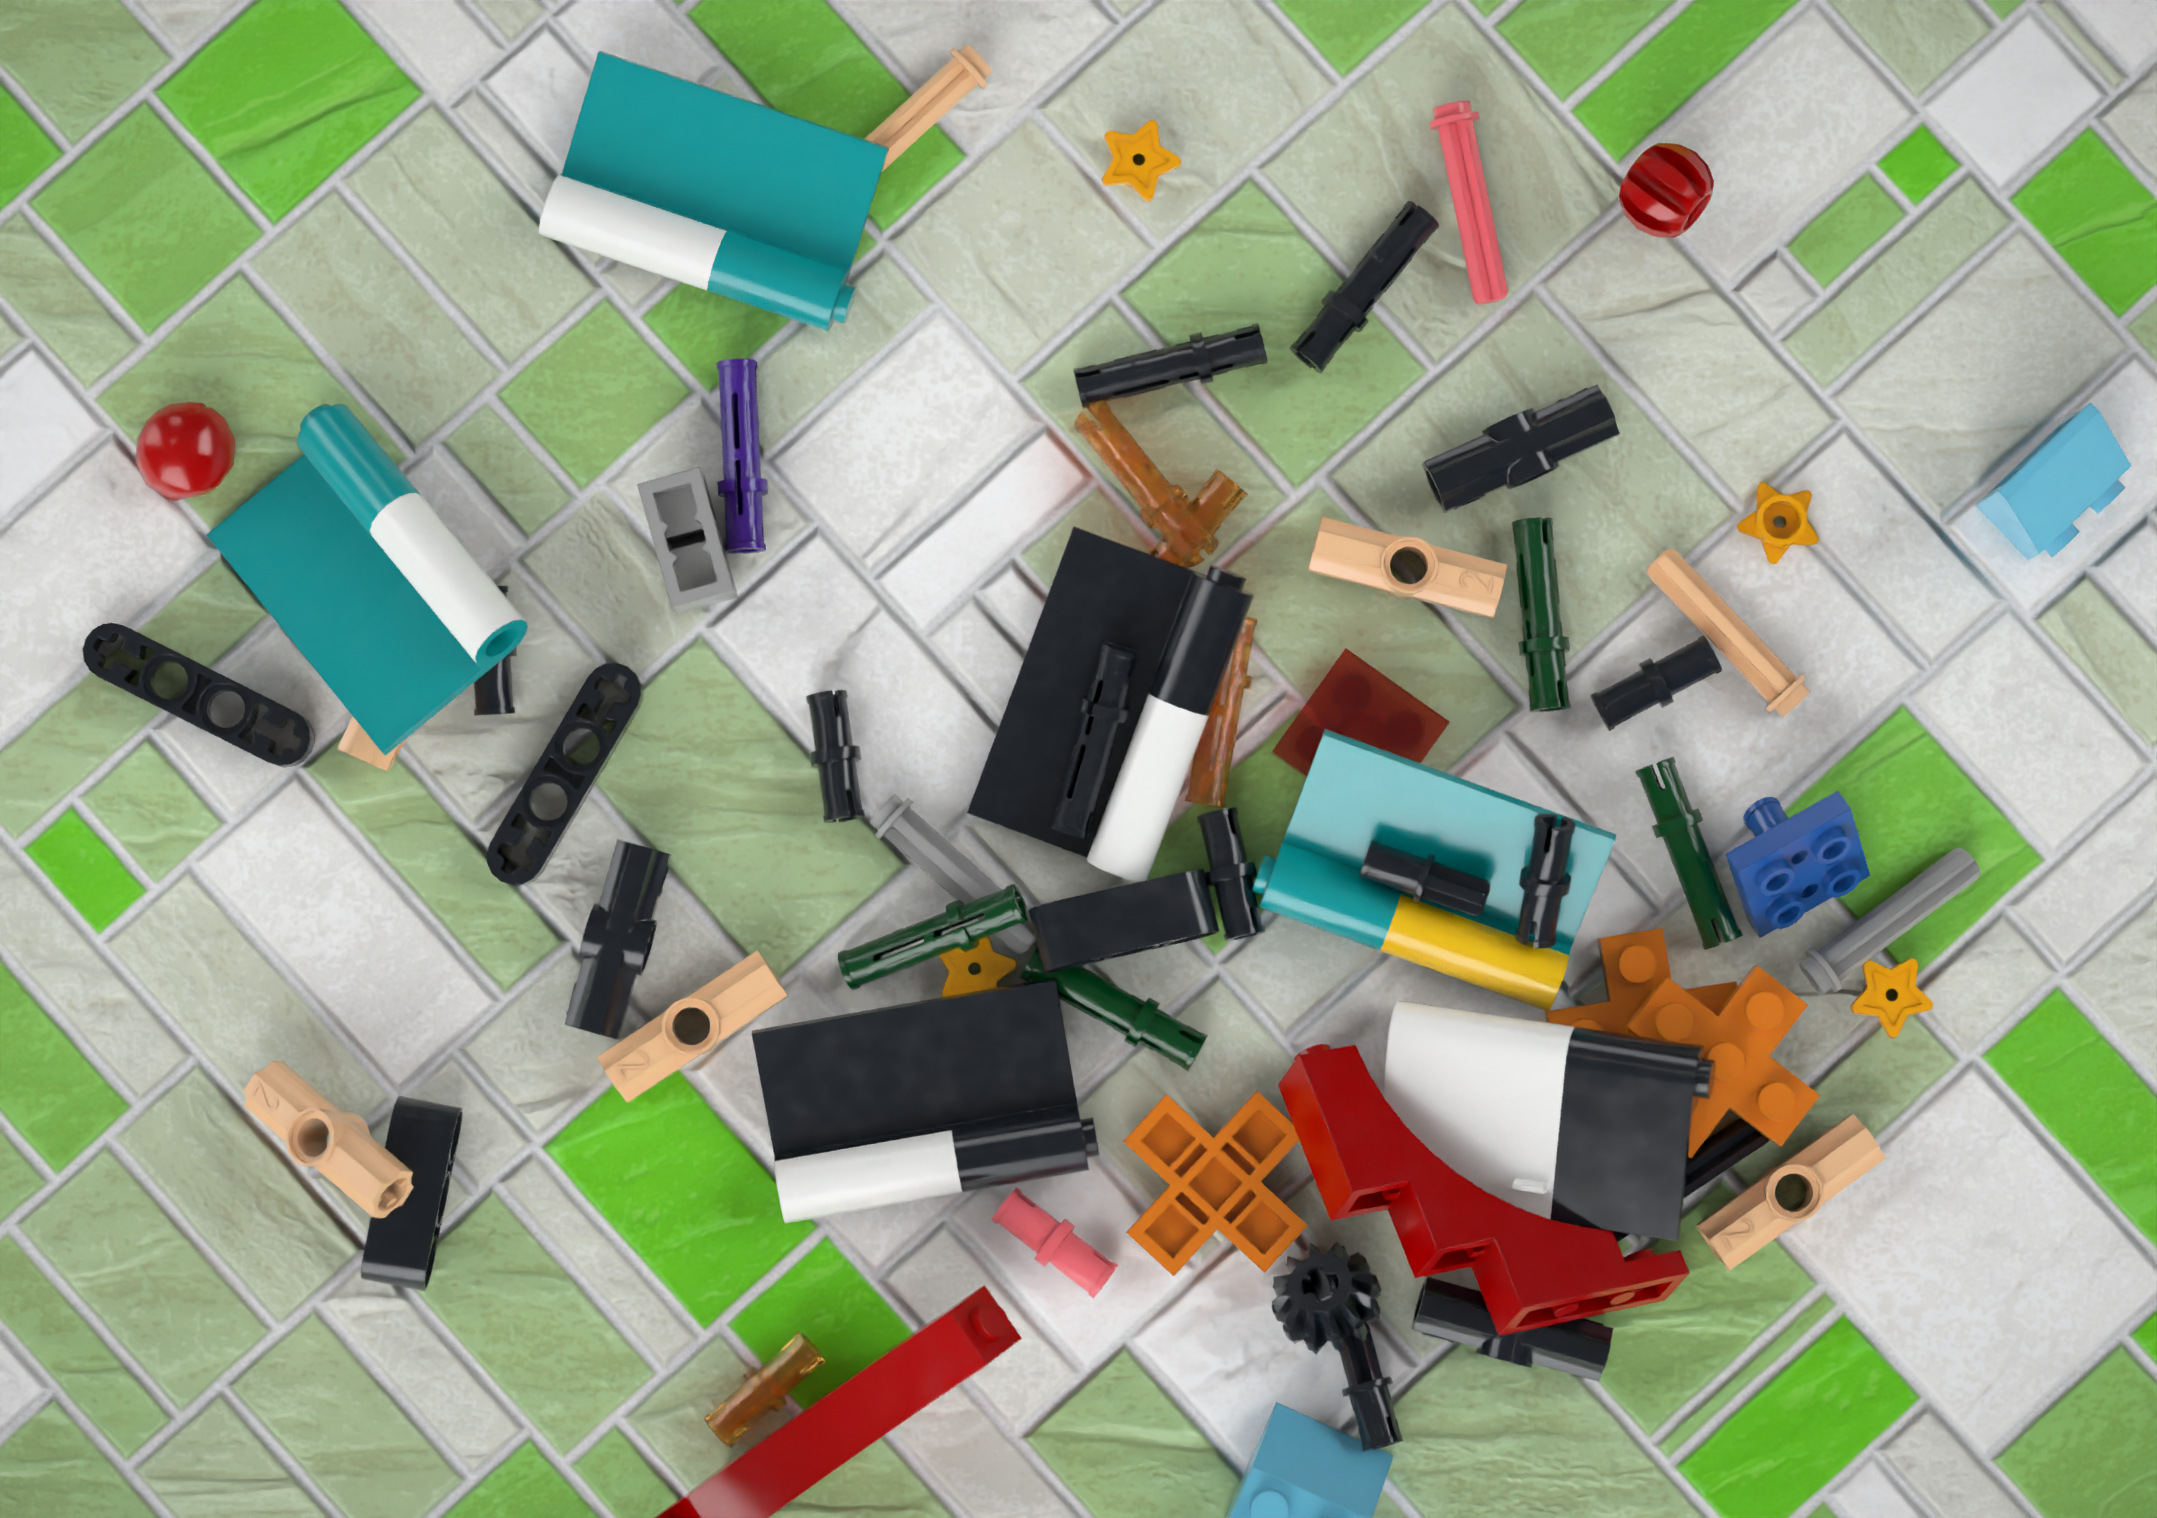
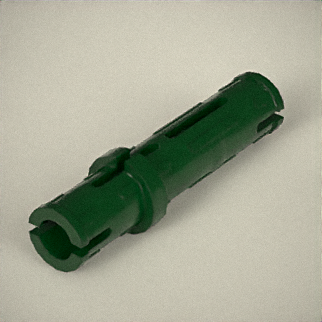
M1542 517L1516 520L1511 524L1516 548V567L1524 641L1518 642L1519 655L1525 656L1529 683L1530 712H1551L1571 708V703L1569 701L1566 679L1565 652L1570 651L1569 637L1563 636L1560 617L1559 588L1553 545V519L1550 517L1543 519Z
M1673 756L1656 763L1665 788L1661 787L1653 764L1638 769L1635 773L1641 781L1657 824L1652 826L1655 837H1663L1701 936L1703 949L1707 950L1719 946V943H1721L1713 919L1717 920L1725 943L1743 936L1737 926L1707 845L1699 829L1698 823L1703 821L1699 808L1694 810L1691 808Z
M1011 884L1003 890L966 904L961 900L951 902L946 905V912L898 929L853 949L839 952L838 963L844 980L850 989L855 990L860 988L861 985L913 967L918 963L959 947L962 951L967 952L977 948L979 940L1017 924L1029 922L1028 909L1019 888L1015 884ZM985 916V918L982 920H979L966 926H962L960 928L952 930L949 933L943 934L944 931H947L959 925H964L977 918ZM924 940L923 943H920L898 953L882 958V956L885 954L901 949L918 941Z
M1038 948L1032 954L1021 975L1023 980L1029 982L1056 978L1059 999L1127 1036L1125 1042L1136 1047L1140 1043L1150 1050L1165 1056L1187 1071L1191 1068L1208 1037L1203 1032L1201 1033L1158 1009L1160 1003L1150 997L1145 1002L1083 966L1044 973Z

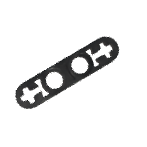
M116 623L102 624L93 629L85 639L83 646L84 662L88 669L96 676L268 763L284 768L293 767L304 762L313 750L315 743L314 730L309 721L301 714L124 625ZM119 635L125 638L122 648L142 660L145 659L146 648H151L155 651V654L142 667L138 686L130 683V680L138 671L118 662H114L109 670L103 667L106 657L98 652L103 641L114 643ZM169 663L181 665L188 676L186 690L175 699L162 698L154 688L153 680L155 673L160 667ZM223 692H235L241 696L244 702L245 712L243 718L233 727H219L211 718V703L217 695ZM262 704L269 709L261 717V720L278 728H284L288 721L295 723L293 734L301 739L296 750L284 748L278 756L273 753L276 742L257 731L253 733L252 743L243 740V737L256 723L259 705Z
M605 663L595 668L587 677L489 844L487 864L491 873L499 881L512 886H525L536 881L545 870L641 707L644 698L643 685L638 675L628 666L619 663ZM621 675L627 678L624 689L631 697L626 705L615 702L610 707L605 719L617 722V725L612 733L608 734L595 721L579 717L585 705H588L594 713H597L605 697L597 690L599 683L603 679L613 683ZM577 729L590 730L596 734L599 740L600 750L598 756L587 765L572 764L564 753L566 738ZM545 784L560 786L567 796L565 812L554 820H542L535 815L532 809L531 799L534 792ZM522 815L532 826L552 832V835L545 845L538 837L534 836L526 852L534 860L532 866L528 871L523 868H517L512 875H509L504 871L507 859L500 855V852L505 844L516 847L527 832L524 829L514 827L519 816Z

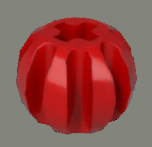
M1657 143L1646 149L1628 170L1621 183L1619 202L1624 215L1638 230L1654 237L1675 238L1686 232L1707 207L1712 197L1714 179L1707 163L1695 151L1680 144Z

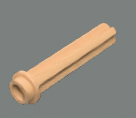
M966 44L960 51L952 48L949 53L953 58L865 138V140L889 147L882 171L974 87L978 85L981 89H984L988 85L985 79L993 71L969 44Z
M1670 548L1664 551L1649 565L1646 570L1648 577L1767 700L1769 704L1765 709L1769 713L1775 709L1783 718L1811 692L1802 683L1806 677L1803 674L1796 677L1675 549Z

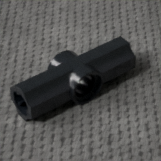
M1597 384L1565 399L1562 398L1535 412L1534 408H1530L1503 419L1484 429L1482 436L1428 459L1422 463L1436 501L1441 506L1443 512L1446 513L1479 500L1486 494L1504 486H1507V489L1510 490L1535 480L1557 469L1560 466L1558 462L1615 438L1620 432L1611 406Z
M617 839L600 902L593 905L583 934L579 958L583 959L577 982L572 991L564 1025L619 1039L636 977L643 974L653 944L657 920L653 918L670 867L671 854Z
M1425 1276L1419 1293L1411 1328L1424 1335L1477 1347V1353L1530 1368L1534 1363L1595 1381H1600L1606 1366L1613 1328L1581 1318L1499 1336L1481 1291Z

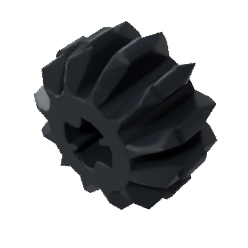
M1336 1241L1326 1255H1322L1319 1247L1310 1242L1309 1258L1300 1261L1287 1256L1286 1266L1290 1274L1273 1277V1289L1277 1297L1272 1300V1311L1277 1321L1283 1323L1282 1328L1287 1338L1293 1341L1294 1344L1304 1340L1307 1348L1317 1355L1326 1342L1331 1341L1334 1349L1343 1354L1345 1347L1344 1338L1353 1335L1366 1341L1367 1329L1363 1322L1380 1319L1381 1309L1376 1298L1381 1295V1285L1377 1276L1369 1272L1370 1266L1366 1258L1360 1255L1359 1252L1348 1256L1345 1247ZM1332 1295L1330 1298L1321 1301L1323 1298Z

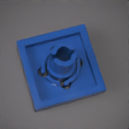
M1839 791L1834 792L1790 818L1783 811L1777 798L1765 797L1756 801L1746 810L1743 816L1745 825L1756 837L1726 853L1747 920L1759 938L1776 929H1784L1793 925L1804 913L1832 897L1837 898L1850 893L1859 882L1870 877L1851 808Z

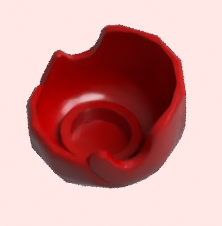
M197 402L170 404L157 410L145 422L137 438L135 464L146 485L168 499L179 501L185 498L205 495L216 489L234 466L235 438L225 418L213 408Z

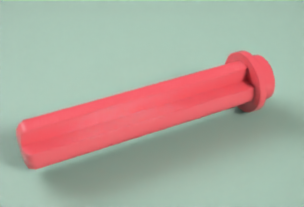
M1459 101L1433 108L1435 120L1429 122L1430 130H1438L1473 300L1476 304H1489L1501 301L1507 297L1508 288L1473 122L1480 119L1479 112H1472L1470 101Z

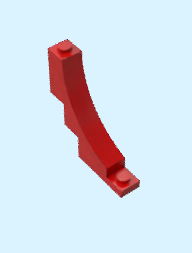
M1319 1044L1304 1049L1295 1056L1294 1063L1278 1084L1330 1220L1388 1210L1414 1277L1419 1278L1471 1267L1499 1336L1665 1301L1690 1273L1681 1250L1655 1255L1653 1250L1645 1249L1623 1257L1613 1231L1579 1227L1531 1213L1486 1192L1458 1174L1432 1153L1407 1128L1391 1108L1370 1076L1356 1045L1331 1049L1327 1044Z
M984 1285L887 1350L841 1385L806 1407L772 1434L731 1460L654 1518H769L882 1436L987 1366L1021 1340L1022 1337L1008 1319L1005 1311L998 1305Z

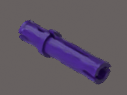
M728 359L717 362L724 479L718 481L717 485L718 496L724 497L725 552L731 554H751L766 551L763 531L762 496L768 494V481L761 478L756 378L758 366L757 361L753 359Z

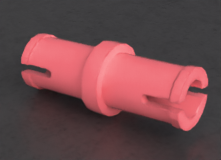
M1016 1187L997 1210L992 1221L1000 1224L1035 1251L1037 1255L1034 1259L1044 1267L1048 1263L1052 1264L1087 1291L1089 1296L1094 1298L1112 1276L1118 1265L1115 1262L1109 1261L1073 1233L1075 1226L1066 1219L1060 1223L1023 1195L1022 1191Z

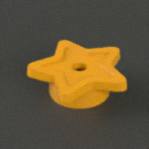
M1155 120L1148 121L1133 135L1116 131H1108L1104 135L1113 160L1102 177V184L1105 186L1127 185L1132 187L1146 202L1154 199L1159 177L1179 168L1182 164L1181 159L1177 155L1160 146L1158 124ZM1135 155H1143L1145 162L1142 165H1135L1133 162Z
M1760 483L1757 486L1756 511L1737 524V529L1740 533L1760 539L1768 562L1776 564L1791 545H1815L1818 543L1819 538L1807 521V511L1812 499V493L1804 490L1790 495H1781L1768 484ZM1781 516L1784 518L1785 525L1782 528L1774 525L1773 520L1775 517Z
M989 936L980 939L979 946L967 952L962 951L959 947L941 954L939 958L949 972L941 992V997L997 988V981L1017 968V960L994 952ZM975 962L980 965L981 971L979 974L972 975L969 973L968 967L971 963Z
M1909 958L1891 969L1871 960L1862 965L1865 986L1863 992L1850 1005V1011L1854 1014L1878 1018L1889 1038L1894 1039L1899 1035L1908 1015L1932 1010L1933 1002L1916 987L1918 970L1916 959ZM1894 989L1897 992L1896 1000L1889 1001L1886 998L1887 990Z

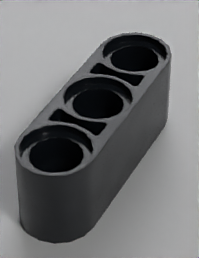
M1204 869L1182 872L1057 900L1028 910L1044 973L1061 971L1207 937L1220 931Z
M403 1096L397 1097L389 1124L385 1149L413 1172L411 1184L414 1187L403 1205L396 1207L385 1218L371 1216L361 1265L362 1279L420 1291L427 1289L434 1265L463 1116L462 1108Z

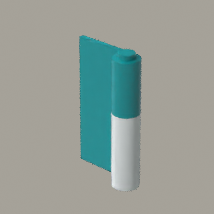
M599 51L563 171L555 178L543 208L539 224V234L829 332L834 321L843 324L846 322L854 300L856 287L847 285V281L889 147Z
M323 404L311 410L300 424L301 431L297 438V444L304 454L206 535L386 756L507 656L522 641L528 626L525 619L349 407L344 404L332 406Z

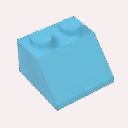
M2090 402L2066 418L1975 506L2028 560L2039 555L2043 550L2053 557L2080 532L2072 523L2089 506L2098 514L2125 489V486L2118 479L2131 467V464L2100 411Z
M1276 1402L1225 1518H1372L1394 1455L1381 1449L1363 1452L1361 1440Z

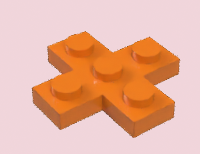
M1663 928L1598 938L1608 1002L1551 1010L1549 1012L1545 1011L1546 1022L1634 1035L1625 1027L1663 977L1671 979ZM1737 981L1684 990L1713 1013L1717 1014L1736 989Z
M1753 965L1717 1014L1709 1010L1670 978L1663 977L1625 1027L1635 1036L1703 1045L1705 1048V1059L1715 1060V1078L1710 1099L1699 1097L1696 1109L1692 1114L1688 1158L1693 1157L1728 1109L1736 1113L1775 1145L1782 1146L1820 1097L1818 1093L1770 1057L1771 1053L1808 1004L1758 965Z
M1256 1091L1220 1131L1212 1137L1166 1094L1123 1140L1132 1151L1169 1184L1126 1233L1171 1275L1175 1276L1218 1229L1265 1273L1308 1226L1261 1182L1299 1141L1293 1123Z

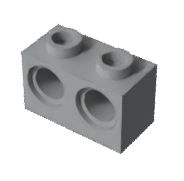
M700 467L637 484L670 605L675 613L681 614L738 598L705 476Z

